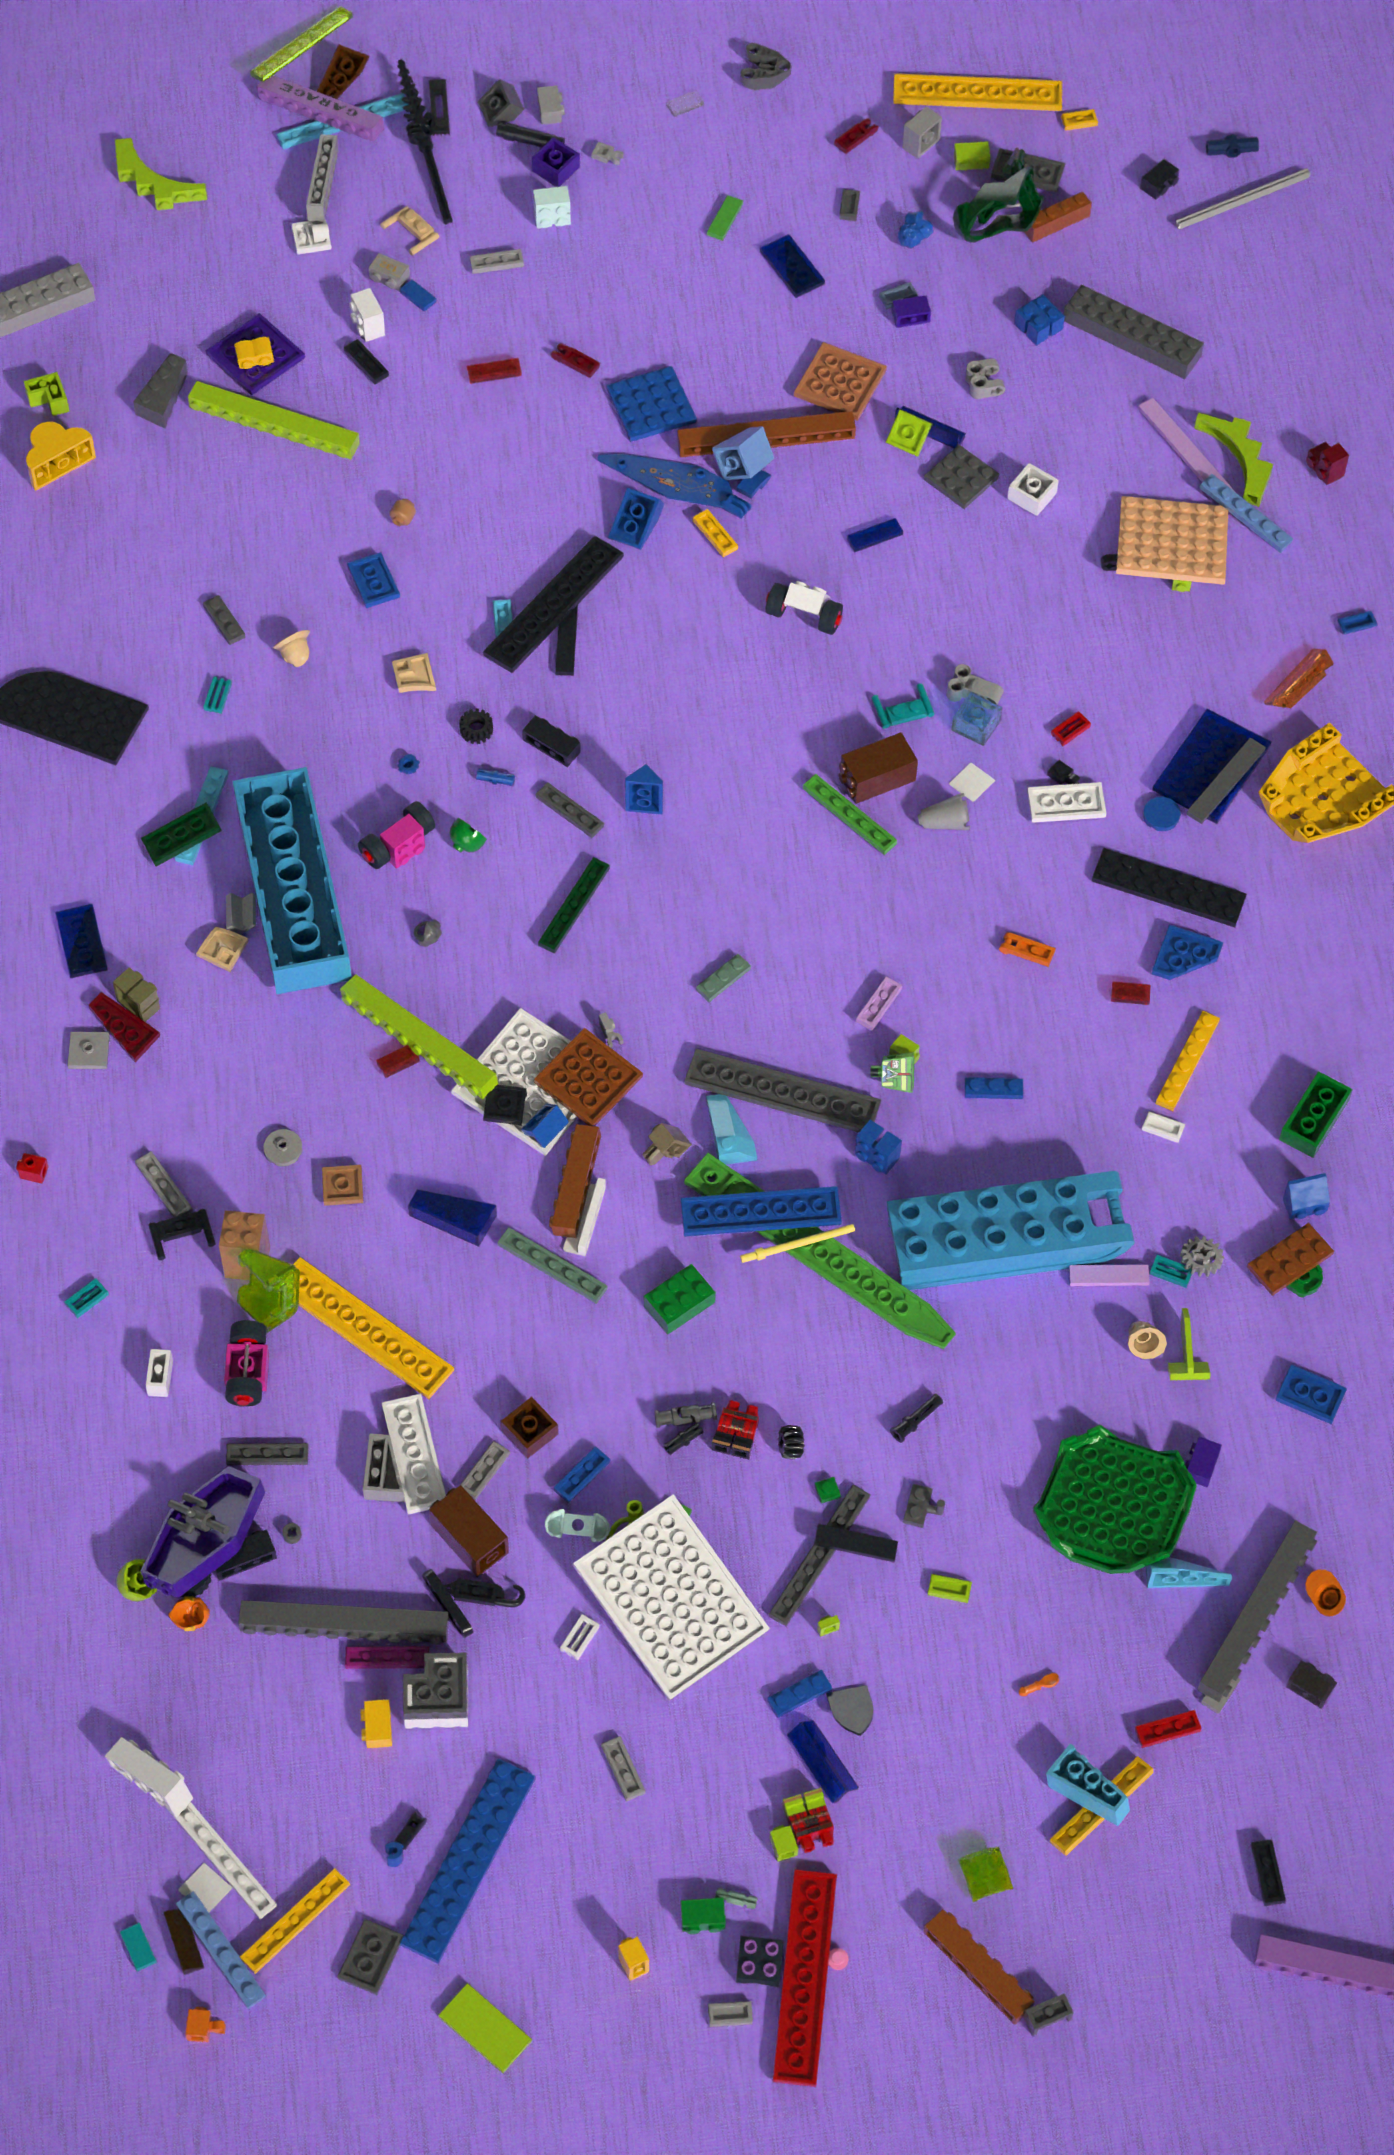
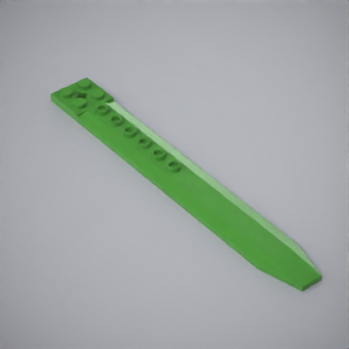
M710 1153L705 1155L684 1180V1184L702 1196L765 1192ZM715 1176V1181L709 1182L707 1177ZM804 1227L756 1232L773 1244L779 1245L824 1231L818 1227ZM834 1238L785 1251L908 1336L945 1349L956 1335L955 1331L929 1303Z

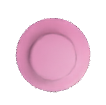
M835 1948L829 1952L828 1965L832 1969L842 1970L847 1966L849 1957L845 1950Z

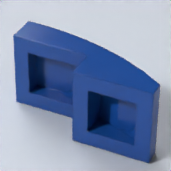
M760 470L752 478L743 479L736 489L752 499L759 489H763L771 475Z

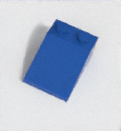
M627 488L608 538L641 550L659 520L664 503L658 498Z

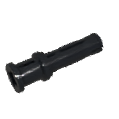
M934 1394L913 1414L903 1417L900 1424L890 1429V1433L895 1440L900 1443L904 1442L908 1434L917 1430L918 1424L943 1404L942 1398L938 1394Z

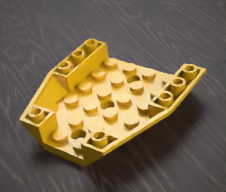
M1330 722L1289 749L1258 792L1268 816L1292 841L1310 843L1363 827L1394 805V786L1391 784L1385 788L1340 743L1342 734ZM1351 776V777H1353L1355 780H1354V781H1348L1345 777ZM1324 795L1327 797V800H1320L1318 796ZM1296 814V815H1298L1300 818H1299V819H1292V818L1290 817V815Z

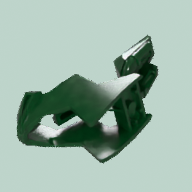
M1015 148L1004 166L1002 172L1006 179L1005 182L984 183L970 203L965 202L958 205L953 214L954 228L966 242L975 243L1005 231L1026 232L1034 224L1040 212L1044 196H1039L1035 187L1032 167H1024L1025 161L1023 157L1027 155L1023 149ZM1018 199L1022 208L1019 214L998 215L986 228L971 231L976 217L979 224H985L996 210L1006 208L1007 205L1013 206Z

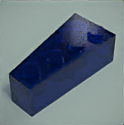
M418 1189L408 1204L409 1216L478 1247L497 1217V1207L495 1204Z

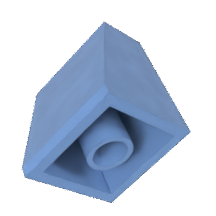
M763 426L748 428L712 448L725 480L752 478L775 459Z

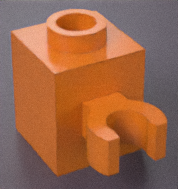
M205 2007L189 2009L185 2033L187 2041L209 2042L210 2032L225 2034V2021H212L210 2010Z

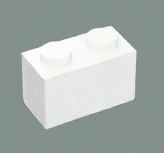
M151 1349L146 1379L148 1396L168 1397L173 1365L171 1350Z

